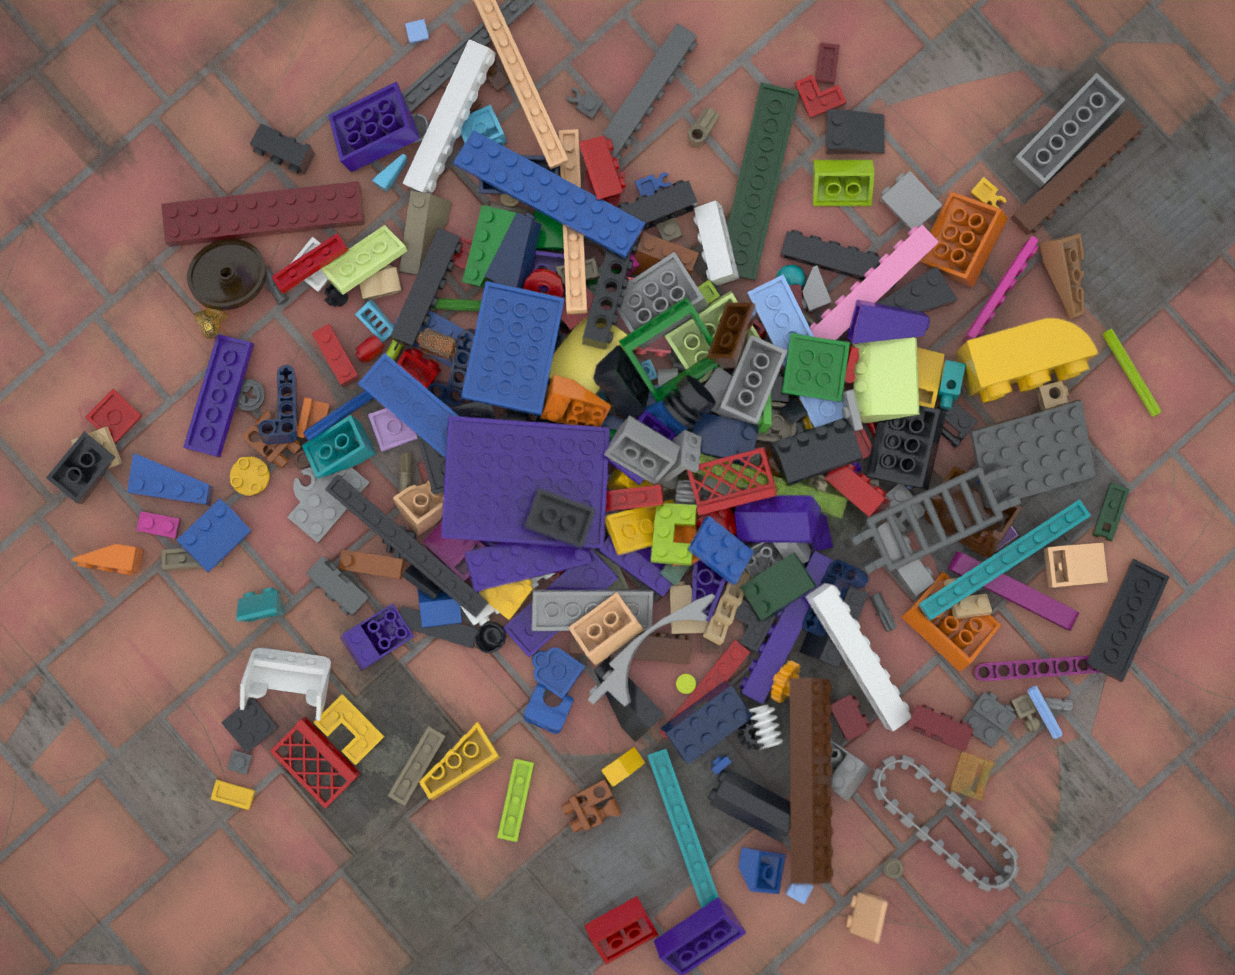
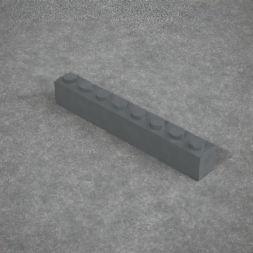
M679 23L676 24L601 135L607 136V139L611 138L614 150L611 151L613 157H617L618 161L622 158V155H620L624 148L628 149L631 145L633 134L635 132L639 133L644 123L642 121L645 116L649 117L655 108L653 104L656 100L660 101L664 96L666 85H671L674 81L676 70L678 68L682 69L685 65L687 54L689 52L692 53L698 45L696 42L697 35Z

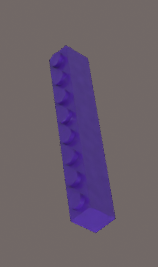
M814 551L810 554L809 560L803 563L806 565L805 569L816 587L776 615L779 619L776 625H771L767 633L769 635L767 642H762L758 650L760 653L757 660L753 659L748 669L751 671L749 677H744L739 686L742 689L740 693L761 704L764 703L773 685L775 674L783 666L803 627V620L810 607L806 596L819 588L830 563L833 561L832 559Z

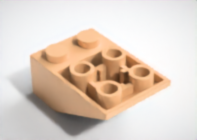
M1103 543L1048 547L1044 549L1048 588L1108 582Z

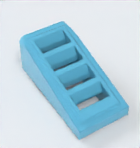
M402 154L373 178V184L388 192L408 162L406 155Z
M372 299L355 314L382 343L391 335L394 329V325ZM370 309L372 312L367 316L365 312ZM376 315L377 318L372 322L370 319ZM381 320L383 324L376 328L375 325ZM387 326L388 330L382 335L380 331Z

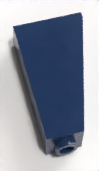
M527 212L525 215L516 213L485 277L498 284L524 289L525 280L531 273L542 225L535 221V216Z

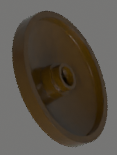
M223 239L205 246L195 255L188 268L187 282L192 295L203 306L213 310H232L246 305L260 293L266 281L267 268L260 251L249 242L240 239Z

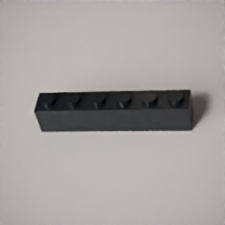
M438 227L391 333L392 339L413 348L421 342L423 326L427 327L429 324L431 308H435L439 297H437L438 292L444 289L447 279H445L446 274L452 271L455 264L453 258L462 249L463 243H460V236Z
M797 230L787 231L780 253L781 258L813 267L817 266L820 269L862 281L866 279L864 274L872 267L876 269L880 265L878 261L881 259V257H878L879 254L875 252H860V249L854 246L842 247L839 242L829 241L828 243L821 241L822 238L818 236H803V233Z

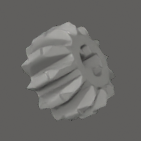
M690 479L677 482L675 504L695 505V497Z

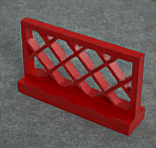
M764 447L699 464V469L707 473L702 482L694 478L692 471L687 470L697 504L698 515L776 496L778 493ZM761 453L763 462L760 467L749 461L752 455ZM739 459L745 462L741 472L730 467L733 460ZM716 464L726 468L721 477L711 472ZM747 464L758 470L753 479L742 474ZM728 469L738 475L734 484L723 479ZM759 472L768 476L769 483L762 485L755 481ZM708 475L719 480L714 489L704 484ZM740 476L751 482L747 489L742 490L735 486ZM721 482L731 487L728 494L723 495L716 491ZM701 487L712 492L709 499H700L699 491Z
M306 716L300 719L270 750V753L325 809L361 774ZM296 730L303 735V743H293V734ZM281 746H289V757H282L277 750ZM293 746H303V757H293ZM307 746H314L317 749V757H307ZM293 760H303V771H296L293 768ZM307 760H317V771H307ZM320 760L328 761L331 764V772L321 771ZM307 774H317V785H309ZM321 775H331V786H321ZM334 775H342L347 782L343 786H334ZM321 789H331V798L327 802L321 797Z

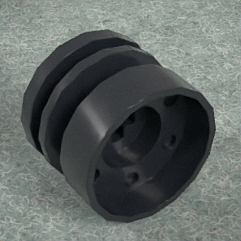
M686 374L677 383L679 391L671 389L669 395H665L662 401L676 420L688 428H693L696 425V421H700L702 418L700 412L707 414L716 405V401L700 381Z

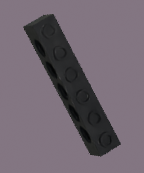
M635 242L626 259L607 249L584 330L582 344L606 350L607 344L612 343L614 332H611L612 325H617L619 314H616L617 307L621 308L624 299V296H621L622 289L626 290L629 278H626L627 271L631 272L634 260H631L632 253L636 254L639 242ZM614 269H618L621 271V273L614 274L611 271ZM613 287L616 291L608 292L606 289ZM604 305H608L611 307V309L603 310L601 307ZM599 323H603L606 325V327L600 329L596 325Z

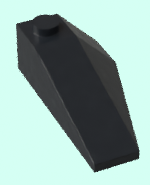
M609 656L594 670L600 684L604 682L602 678L609 670L612 672L615 670L609 665L612 661ZM628 677L631 702L627 706L621 704L609 691L606 693V696L621 728L636 742L664 713Z

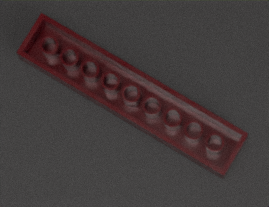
M358 181L161 204L165 243L169 247L216 242L223 239H243L365 225L361 186Z

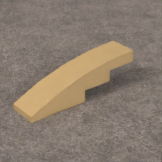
M744 569L737 584L732 585L726 580L710 622H707L703 637L719 646L724 642L728 626L733 623L737 607L742 603L744 592L740 587L747 583L750 578V574L746 569Z

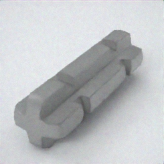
M1044 698L1049 709L1061 710L1062 708L1067 711L1072 710V700L1064 699L1062 701V699Z

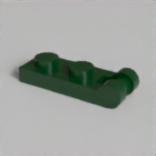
M1109 483L1092 532L1093 536L1105 537V540L1112 542L1130 489ZM1104 523L1110 525L1109 530L1102 528Z

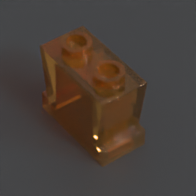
M425 328L424 332H420L417 342L422 352L444 359L450 363L452 362L457 342L455 338L429 328Z

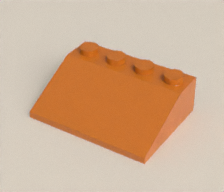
M950 192L930 231L938 241V244L919 263L931 269L937 266L942 275L973 287L1008 220L1007 216L1000 208Z
M942 571L934 580L935 582L926 588L901 618L960 672L972 663L1002 625L990 614L954 619L951 608L929 621L918 604L944 588L943 582L946 579H952Z

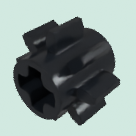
M332 283L326 287L324 291L326 298L324 300L330 306L341 307L348 301L349 295L347 293L342 295Z

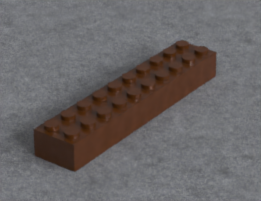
M790 678L791 884L814 885L832 883L833 868L831 866V858L833 856V848L831 847V837L833 835V828L831 826V816L833 808L831 806V796L833 789L831 786L832 766L830 757L832 754V746L830 744V735L832 733V726L830 724V714L832 712L830 694L832 687L830 679Z

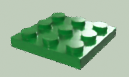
M790 333L781 393L842 402L850 342Z

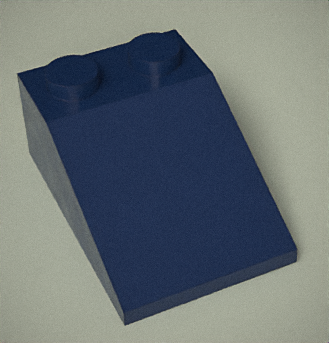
M700 412L702 418L700 421H696L692 433L702 438L701 455L720 459L754 450L758 436L757 426L739 420ZM735 459L731 465L743 468L745 462Z

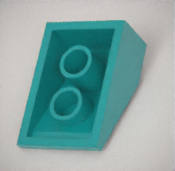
M349 415L302 445L317 479L361 464L376 454L362 422L352 415Z
M274 587L263 589L261 594L255 595V592L243 594V598L238 599L237 621L248 623L285 614L280 590H275Z

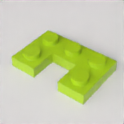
M664 503V505L656 506L651 563L692 566L693 554L687 550L690 544L674 543L675 525L696 526L697 505Z

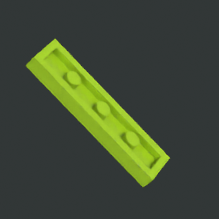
M514 759L497 838L514 842L518 841L534 762Z

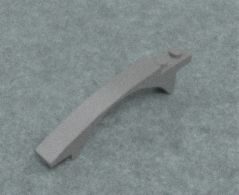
M710 594L690 603L663 618L633 640L609 663L615 670L613 672L609 670L602 678L604 682L600 686L596 684L589 692L591 696L588 700L593 705L597 704L609 691L621 704L627 706L631 702L628 689L630 664L636 650L644 639L656 629L671 622L680 620L705 622L708 616L703 611L716 596Z

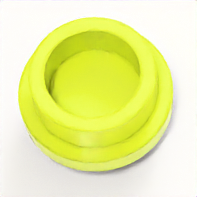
M682 674L676 681V687L681 693L689 694L694 691L696 681L692 675Z

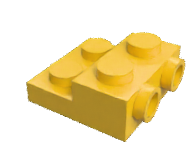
M528 579L483 590L479 594L489 602V605L510 620L531 594L532 590H534V587L531 586L533 582Z

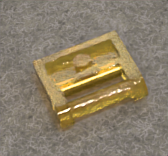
M960 752L949 790L983 801L985 797L983 795L991 768H994L995 762ZM979 764L984 765L976 792H973L971 788Z

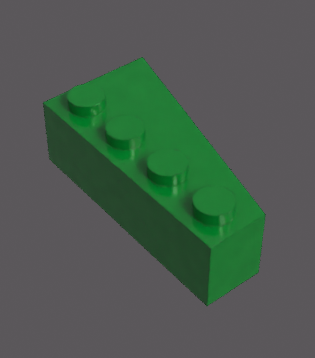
M482 205L462 282L480 288L485 287L486 281L493 282V280L485 277V274L516 215L515 212Z

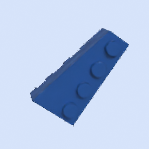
M133 453L127 493L210 506L213 486Z

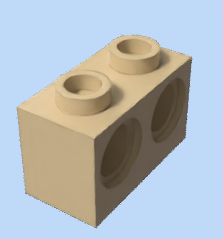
M1062 381L1040 386L1036 389L1041 410L1068 402V389L1066 385H1063ZM1050 389H1054L1057 391V399H1053L1050 397Z

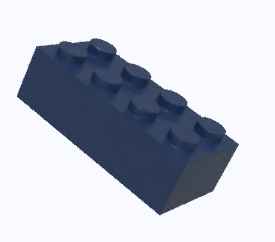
M724 681L662 726L661 729L681 759L689 765L750 720L752 715L732 685Z

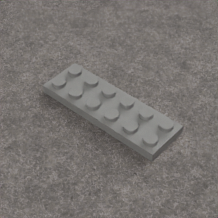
M532 590L531 629L532 631H570L568 627L617 592L644 630H648L652 627L653 590Z

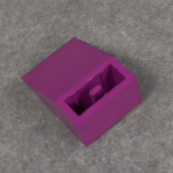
M441 521L422 542L455 574L467 582L470 574L464 553L485 548L486 546L480 541L441 538Z

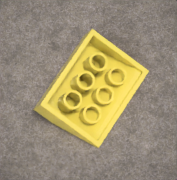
M587 316L576 325L553 354L549 379L552 380L554 375L573 379L597 396L602 389L595 384L593 379L596 365L617 345L621 346L619 340L627 336V334L612 325L611 332H614L612 343L607 344L606 350L584 345L582 341L588 320ZM599 323L596 325L600 329L606 327V325L603 323Z

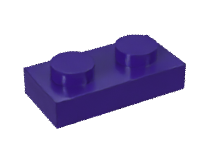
M824 508L820 511L813 536V551L833 547Z

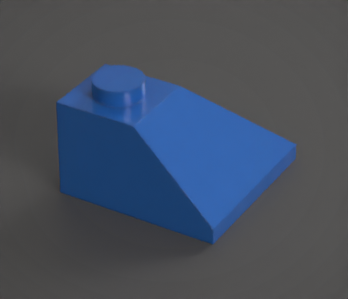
M742 847L738 867L749 890L752 892L779 894L786 854Z

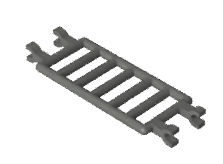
M1000 465L992 471L985 473L982 467H977L866 519L868 528L849 535L854 545L873 537L880 553V557L862 563L864 571L869 574L884 565L887 571H894L1002 521L1004 517L1001 511L1021 504L1019 497L1015 494L997 502L989 482L1009 475L1007 468ZM976 476L980 480L994 513V516L983 520L967 483L968 480ZM957 485H960L976 524L966 529L948 490ZM940 493L958 531L948 537L930 499ZM922 501L940 540L931 545H928L912 508L913 505ZM903 510L907 514L921 547L920 550L912 554L909 552L894 517V514ZM885 518L903 558L894 562L891 561L875 524Z

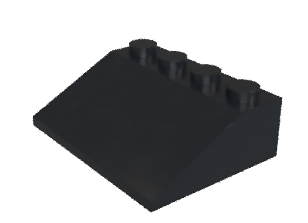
M919 406V415L878 421L866 476L928 490L946 413L940 409Z

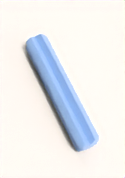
M1030 687L1027 692L1052 738L1057 739L1061 737L1063 733L1038 687Z

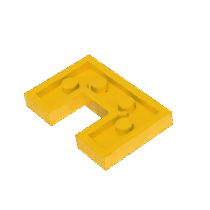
M343 694L322 713L320 721L315 720L313 722L327 737L341 723L353 733L355 738L342 752L355 765L385 737Z

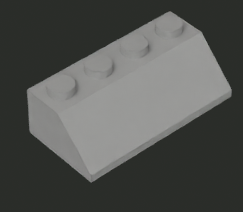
M750 335L747 338L737 367L733 370L716 412L735 420L757 424L787 351Z

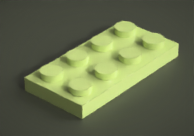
M384 225L349 248V251L323 267L321 271L343 295L406 253L407 249Z

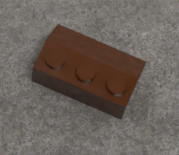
M726 303L707 354L708 359L722 367H737L754 322L756 304Z

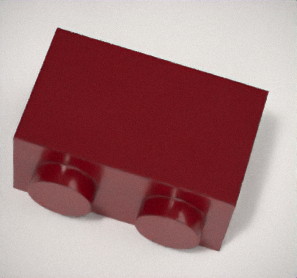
M848 694L830 703L832 706L831 713L846 741L869 731L867 726L870 723L865 714H860L858 708L861 706L855 696L852 697L851 694Z

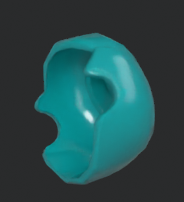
M785 265L776 274V278L784 275L788 285H801L802 289L806 284V274L797 265Z

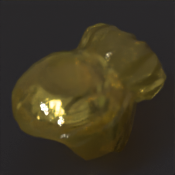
M207 307L205 310L193 313L195 322L200 325L202 333L207 339H213L219 333L221 322L227 318L226 311L213 310Z

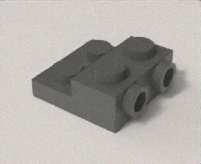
M988 691L987 694L985 692L980 693L962 721L971 724L970 728L974 729L973 735L990 748H993L1003 732H1006L1014 721L1016 715L1013 713L1015 711L1014 708L1006 703L1001 705L997 702L998 697Z

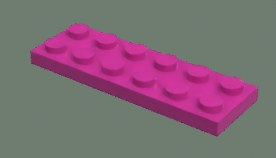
M1031 236L1025 242L962 339L963 342L981 337L985 330L982 328L983 325L986 326L995 315L994 308L997 309L1001 306L1006 298L1004 293H1008L1017 280L1014 277H1018L1028 263L1025 260H1029L1038 249V246H1036L1037 238Z

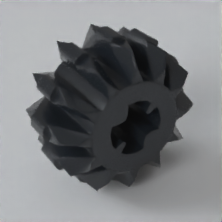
M750 719V724L744 723L745 728H738V730L743 731V734H738L737 738L744 737L745 739L740 744L744 745L748 741L747 749L750 750L752 744H754V749L757 751L759 750L757 741L762 736L751 739L749 731L750 729L753 731V725L756 723Z

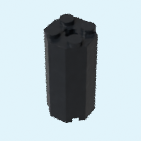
M729 768L726 771L722 770L717 779L720 782L716 789L712 788L708 796L709 804L782 843L784 840L781 838L782 834L787 836L791 829L790 801Z

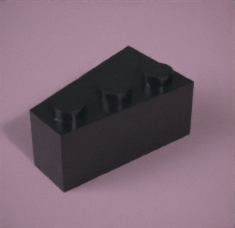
M261 123L250 142L254 153L261 157L264 154L271 157L270 161L279 166L281 164L288 166V170L297 175L299 172L305 175L315 156L311 145L307 143L302 145L296 142L295 138L291 136L289 138L281 134V132Z

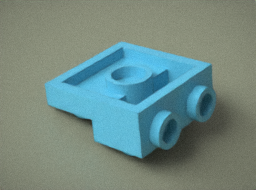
M491 105L470 113L468 119L464 121L461 127V136L464 143H466L473 130L502 146L507 143L504 132Z

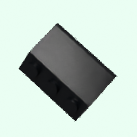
M617 345L596 365L593 379L595 384L604 392L606 399L610 400L613 404L615 411L626 420L629 416L635 417L645 413L649 388L623 348Z

